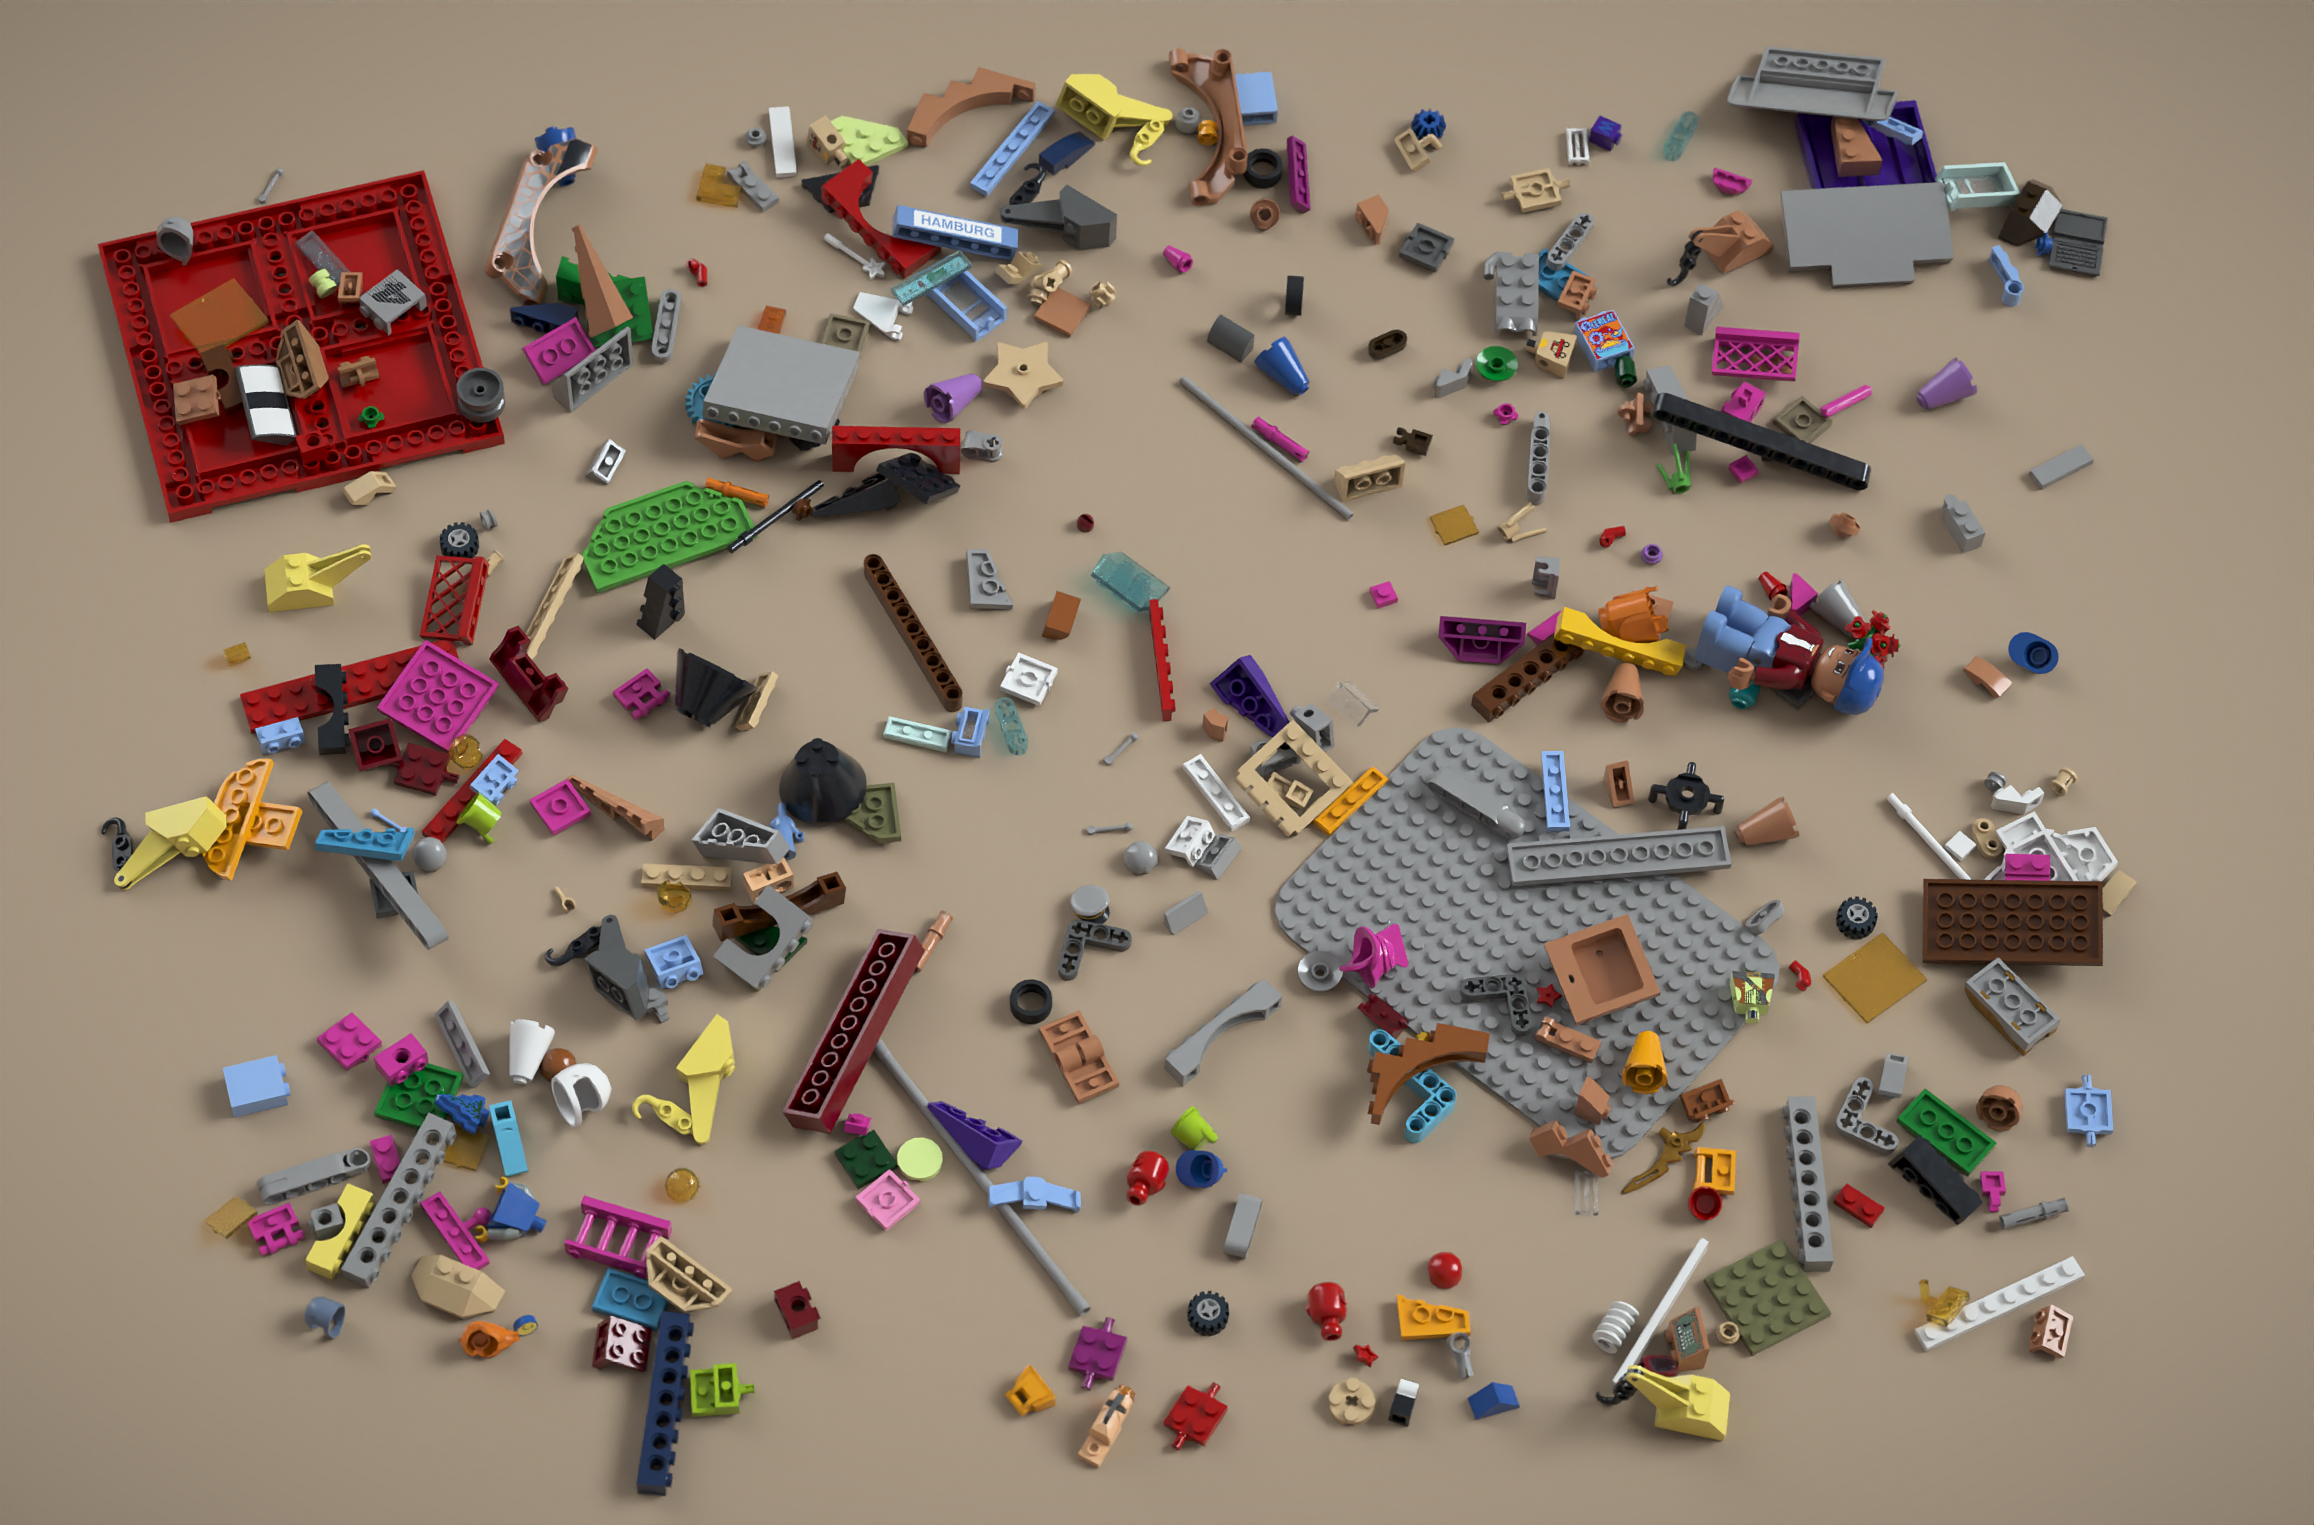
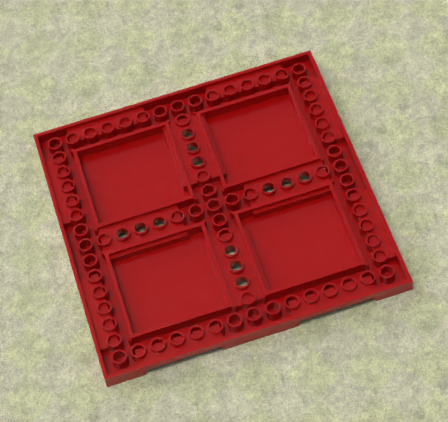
M424 170L192 222L190 224L193 229V247L191 257L185 266L182 265V261L170 257L160 249L157 242V231L98 244L170 523L212 513L211 508L291 489H296V493L358 479L368 472H380V468L461 449L463 454L505 444L499 417L489 422L477 423L468 420L459 409L457 397V382L459 378L468 370L484 367ZM273 256H280V257H281V258H280L279 260H277V261L271 260V258H272ZM322 269L327 270L330 274V280H333L338 286L333 293L324 298L319 297L316 287L312 286L308 281L313 274ZM399 270L425 294L427 307L420 311L415 306H412L403 313L408 316L406 319L400 320L396 318L390 323L392 333L388 335L384 330H379L369 317L363 316L359 309L360 305H341L338 302L341 272H362L363 294H365L394 271ZM278 272L286 273L283 277L275 276ZM284 288L290 289V292L286 294L280 293ZM296 320L303 324L319 345L329 379L317 393L310 395L306 399L286 396L296 436L320 429L322 436H327L330 448L327 449V458L304 465L297 449L296 438L288 446L252 440L245 409L243 408L226 415L220 400H218L219 416L179 425L176 422L173 384L208 376L200 360L199 353L224 344L225 349H230L232 355L236 352L242 353L241 357L234 358V361H232L234 368L257 364L277 366L276 358L278 346L282 339L280 337L281 331ZM359 324L366 325L364 329L356 328V326ZM365 356L375 358L379 378L366 381L364 387H361L360 384L342 387L338 373L340 363L359 362L361 357ZM193 362L201 363L200 366L195 368L190 366ZM215 376L217 379V390L224 388L228 384L229 380L225 376ZM316 405L323 406V409L320 411L313 410V407ZM369 406L376 407L379 413L384 414V419L379 421L373 429L368 428L367 424L360 422L358 419L362 411ZM321 422L328 423L324 428L317 426Z

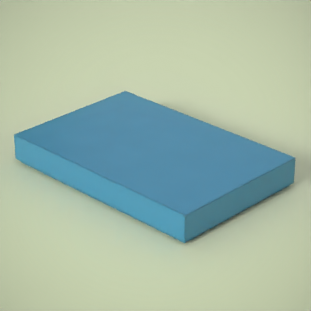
M1543 248L1539 253V291L1558 302L1572 271L1588 275L1569 263H1566L1561 270H1551L1546 265L1547 256L1550 251Z
M607 1268L591 1310L657 1331L660 1325L661 1313L666 1311L669 1301L648 1287V1280Z

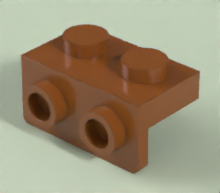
M1722 1079L1679 1095L1688 1120L1696 1119L1697 1122L1709 1119V1114L1715 1111L1717 1115L1730 1110L1729 1106L1735 1104L1734 1099H1729Z

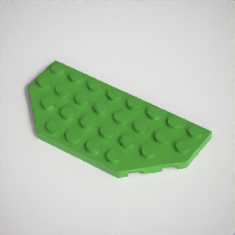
M684 481L606 508L599 526L597 525L590 538L587 549L581 555L584 557L582 562L598 594L650 576L663 563L667 567L673 568L727 549V546L737 540L741 533L751 530L754 525L741 499L735 497L731 499L722 496L720 492L709 488L702 489L694 486V483Z

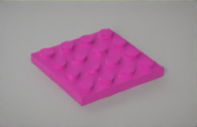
M425 640L380 702L377 711L451 755L499 688V683Z

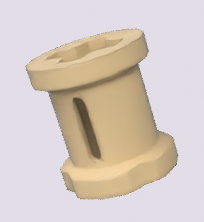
M2062 767L2057 778L2050 782L2049 787L2059 796H2065L2071 783L2076 782L2077 775L2070 768Z

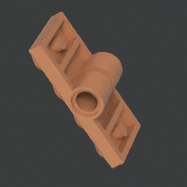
M1080 1010L1039 1027V1033L1078 1104L1119 1087V1082L1104 1056V1050L1099 1038L1096 1035L1093 1036Z

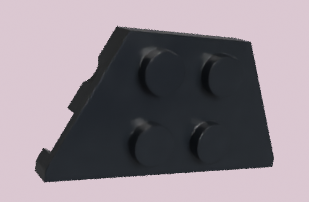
M879 165L868 167L873 172L872 181L862 192L858 200L859 208L870 206L877 175H879ZM840 172L802 179V187L804 189L807 188L813 194V198L821 203L823 208L829 213H834L835 210L823 202L821 190L822 185Z

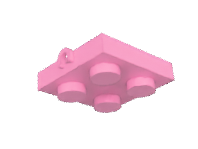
M890 1169L855 1197V1201L866 1211V1214H869L871 1219H874L885 1231H888L920 1204V1199L909 1189V1184L905 1180L901 1181Z

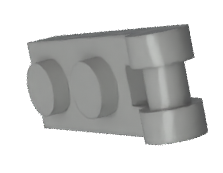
M745 161L739 163L736 169L732 168L727 171L728 178L762 212H765L779 202V197L750 169ZM741 174L745 176L742 179L739 177Z

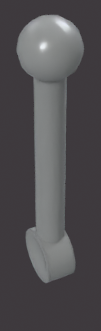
M281 168L275 170L274 178L264 194L259 196L260 203L264 204L267 202V195L278 177L283 175Z
M1131 733L1130 738L1111 756L1105 757L1104 763L1112 765L1113 759L1132 741L1138 739L1137 733Z
M1128 822L1125 825L1099 828L1089 826L1087 833L1094 835L1096 832L1123 829L1131 831L1133 825Z

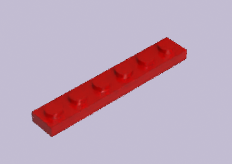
M1158 599L1149 600V618L1162 720L1171 721L1172 712H1176L1175 699L1170 697V694H1173V682L1168 681V675H1171L1170 662H1166L1165 658L1168 657V644L1163 642V638H1166L1165 625L1161 626V620H1164L1163 607H1159Z
M504 739L422 830V835L424 837L437 838L444 843L459 826L456 823L459 816L476 795L469 788L472 782L498 754L513 765L523 754L522 749Z

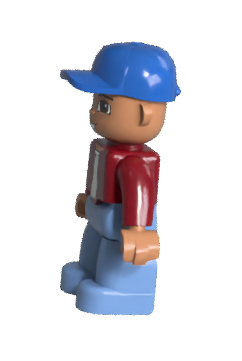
M1729 585L1724 588L1716 610H1712L1703 625L1695 653L1696 661L1728 672L1727 678L1730 680V686L1739 690L1748 688L1751 680H1753V684L1779 690L1795 688L1801 690L1811 677V685L1814 692L1825 701L1835 704L1834 709L1840 713L1859 715L1867 712L1874 705L1882 689L1884 669L1880 662L1870 655L1871 638H1866L1862 653L1844 646L1834 645L1828 647L1821 654L1824 639L1811 624L1793 610L1790 611L1791 601L1788 597L1781 594L1776 595L1772 599V608L1770 607L1767 615L1760 608L1743 601L1741 590Z

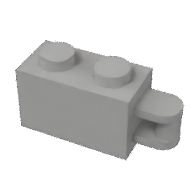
M1947 495L1942 506L1945 512L1943 522L1962 554L1981 547L1985 531L1966 500L1959 502L1955 495Z

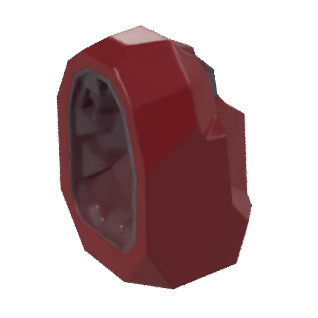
M1666 1355L1641 1357L1637 1365L1667 1378L1676 1377L1679 1371L1677 1362Z

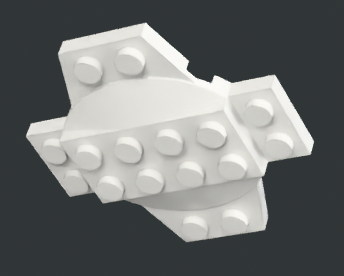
M2034 811L1996 830V835L2006 851L2002 865L1995 868L1984 880H2005V854L2050 855V881H2102L2118 865V861L2096 827L2068 831L2067 834L2060 835L2054 833L2052 829H2046Z

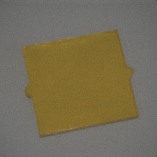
M1464 504L1430 516L1436 529L1435 533L1439 534L1445 546L1479 534L1473 522V516H1470Z
M454 1125L456 1138L453 1144L448 1145L445 1150L446 1155L443 1162L456 1165L457 1168L463 1167L477 1171L490 1135L477 1131L472 1135L464 1131L463 1127Z
M234 1196L208 1217L205 1222L213 1228L214 1233H219L228 1239L257 1216L258 1213L250 1206L248 1201L244 1202L239 1197Z

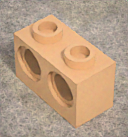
M784 857L778 864H765L743 873L744 887L753 904H755L754 902L767 885L779 893L794 888L793 873Z

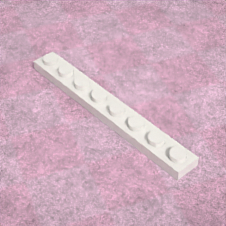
M2072 1256L1915 1329L1914 1333L1927 1352L2082 1280L2085 1274Z

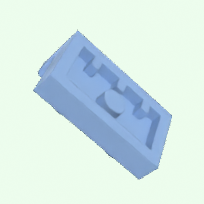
M298 717L255 729L263 755L273 754L289 747L295 748L306 743Z
M498 754L472 782L469 788L476 794L480 792L492 804L497 805L504 797L502 793L505 789L508 788L510 790L518 781L516 776L519 770Z

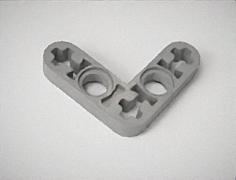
M1860 1077L1855 1080L1835 1123V1130L1841 1136L1882 1154L1890 1155L1897 1148V1136L1888 1130L1861 1119L1874 1086L1870 1079ZM1862 1085L1866 1086L1862 1096H1857ZM1855 1102L1859 1104L1860 1110L1852 1111L1848 1104ZM1847 1116L1851 1117L1849 1126L1846 1128L1842 1127ZM1867 1129L1871 1131L1873 1136L1871 1138H1864L1860 1132ZM1879 1135L1880 1137H1879L1878 1141H1877V1142H1874L1875 1139H1876V1136ZM1886 1140L1891 1141L1888 1147L1884 1145Z

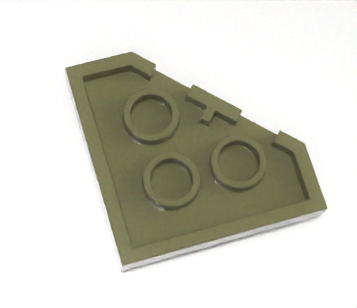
M895 784L867 785L866 796L862 804L860 803L858 809L852 811V814L843 820L879 844L901 842Z

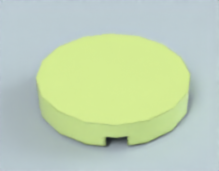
M913 1138L906 1141L900 1147L897 1154L898 1168L907 1179L913 1181L920 1180V1182L930 1180L940 1172L943 1163L942 1152L939 1146L930 1139Z

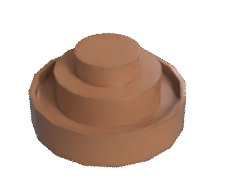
M1259 199L1253 203L1250 209V218L1256 227L1269 229L1279 221L1280 210L1278 205L1271 199Z
M1847 513L1832 514L1829 520L1832 529L1835 530L1834 534L1841 538L1857 535L1861 528L1856 523V519Z

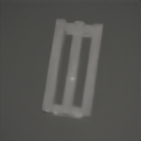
M1575 1170V1215L1598 1216V1176L1594 1173H1589V1171L1580 1173L1579 1170ZM1580 1179H1584V1210H1580ZM1589 1179H1593V1210H1589Z

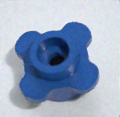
M2044 233L2043 237H2039L2036 241L2035 248L2038 249L2037 256L2039 257L2042 253L2049 254L2051 251L2053 239L2048 238V233Z

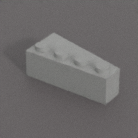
M1671 365L1646 370V379L1643 381L1646 392L1648 391L1654 408L1657 395L1660 393H1669L1688 400ZM1659 420L1672 455H1674V443L1677 444L1679 454L1686 451H1696L1697 433Z
M718 808L692 839L702 857L778 864L790 849L780 831Z

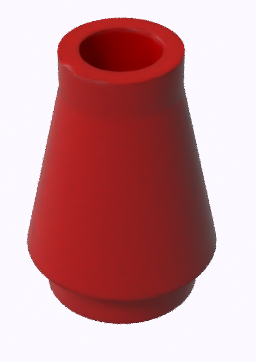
M1768 571L1763 572L1759 576L1758 580L1770 600L1774 599L1778 594L1787 595L1786 585L1773 577Z

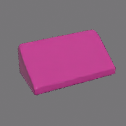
M1561 611L1555 613L1527 633V635L1537 645L1541 644L1555 633L1557 618Z

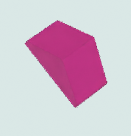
M1793 573L1790 583V611L1793 610L1801 616L1810 609L1809 606L1812 602L1816 604L1818 593L1797 573Z

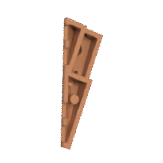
M579 224L572 228V232H574L576 244L574 247L579 262L578 272L582 296L585 299V315L589 324L588 334L591 338L633 317L582 226Z
M574 775L566 778L579 793L614 821L621 815L652 841L665 830L664 818Z

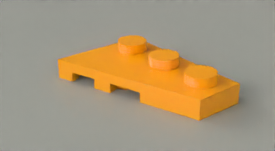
M1397 1294L1396 1301L1401 1340L1448 1338L1455 1332H1462L1470 1336L1468 1311L1444 1305L1425 1303L1426 1301L1419 1299L1417 1301L1406 1299L1405 1296Z

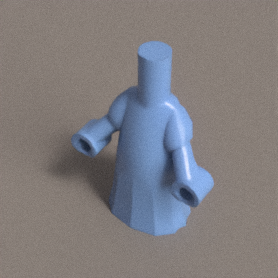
M780 803L777 805L778 816L770 822L769 826L780 831L790 846L789 851L784 856L785 860H790L797 855L792 832L795 834L796 842L804 841V833L795 827V823L790 817L786 816V804Z

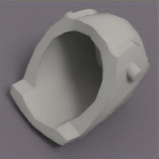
M177 216L169 217L158 226V246L170 257L182 261L184 266L188 263L192 253L193 229L189 221Z

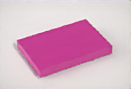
M576 317L522 348L542 385L572 369L596 351Z

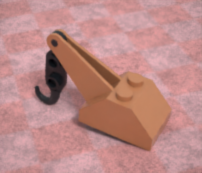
M1737 210L1722 217L1713 227L1696 228L1689 234L1691 241L1685 245V251L1679 260L1681 271L1674 280L1671 281V278H1668L1667 284L1669 286L1680 284L1687 277L1689 271L1697 265L1696 261L1702 249L1724 274L1771 253L1774 244L1750 216Z

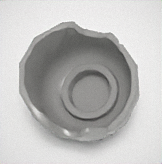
M425 837L414 845L412 855L414 862L420 869L431 872L438 870L445 863L447 851L439 839Z
M1144 841L1134 842L1124 852V864L1133 873H1150L1152 868L1158 865V855L1151 844Z

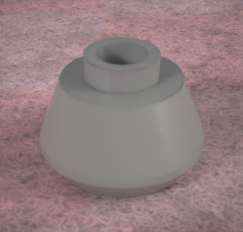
M1192 107L1181 109L1175 117L1176 128L1188 134L1197 132L1198 124L1202 122L1200 114Z

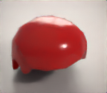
M1700 1186L1691 1192L1688 1198V1209L1695 1218L1709 1221L1719 1215L1722 1209V1198L1716 1189Z
M1440 1252L1433 1255L1428 1262L1430 1282L1444 1289L1457 1286L1462 1279L1460 1259L1451 1252Z

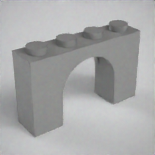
M769 885L766 886L754 903L772 915L779 925L780 937L774 949L764 955H750L729 939H726L714 954L716 959L759 991L761 988L764 989L768 986L772 979L771 975L775 970L778 971L784 965V958L789 952L792 953L797 948L798 940L803 934L806 935L810 931L814 920Z

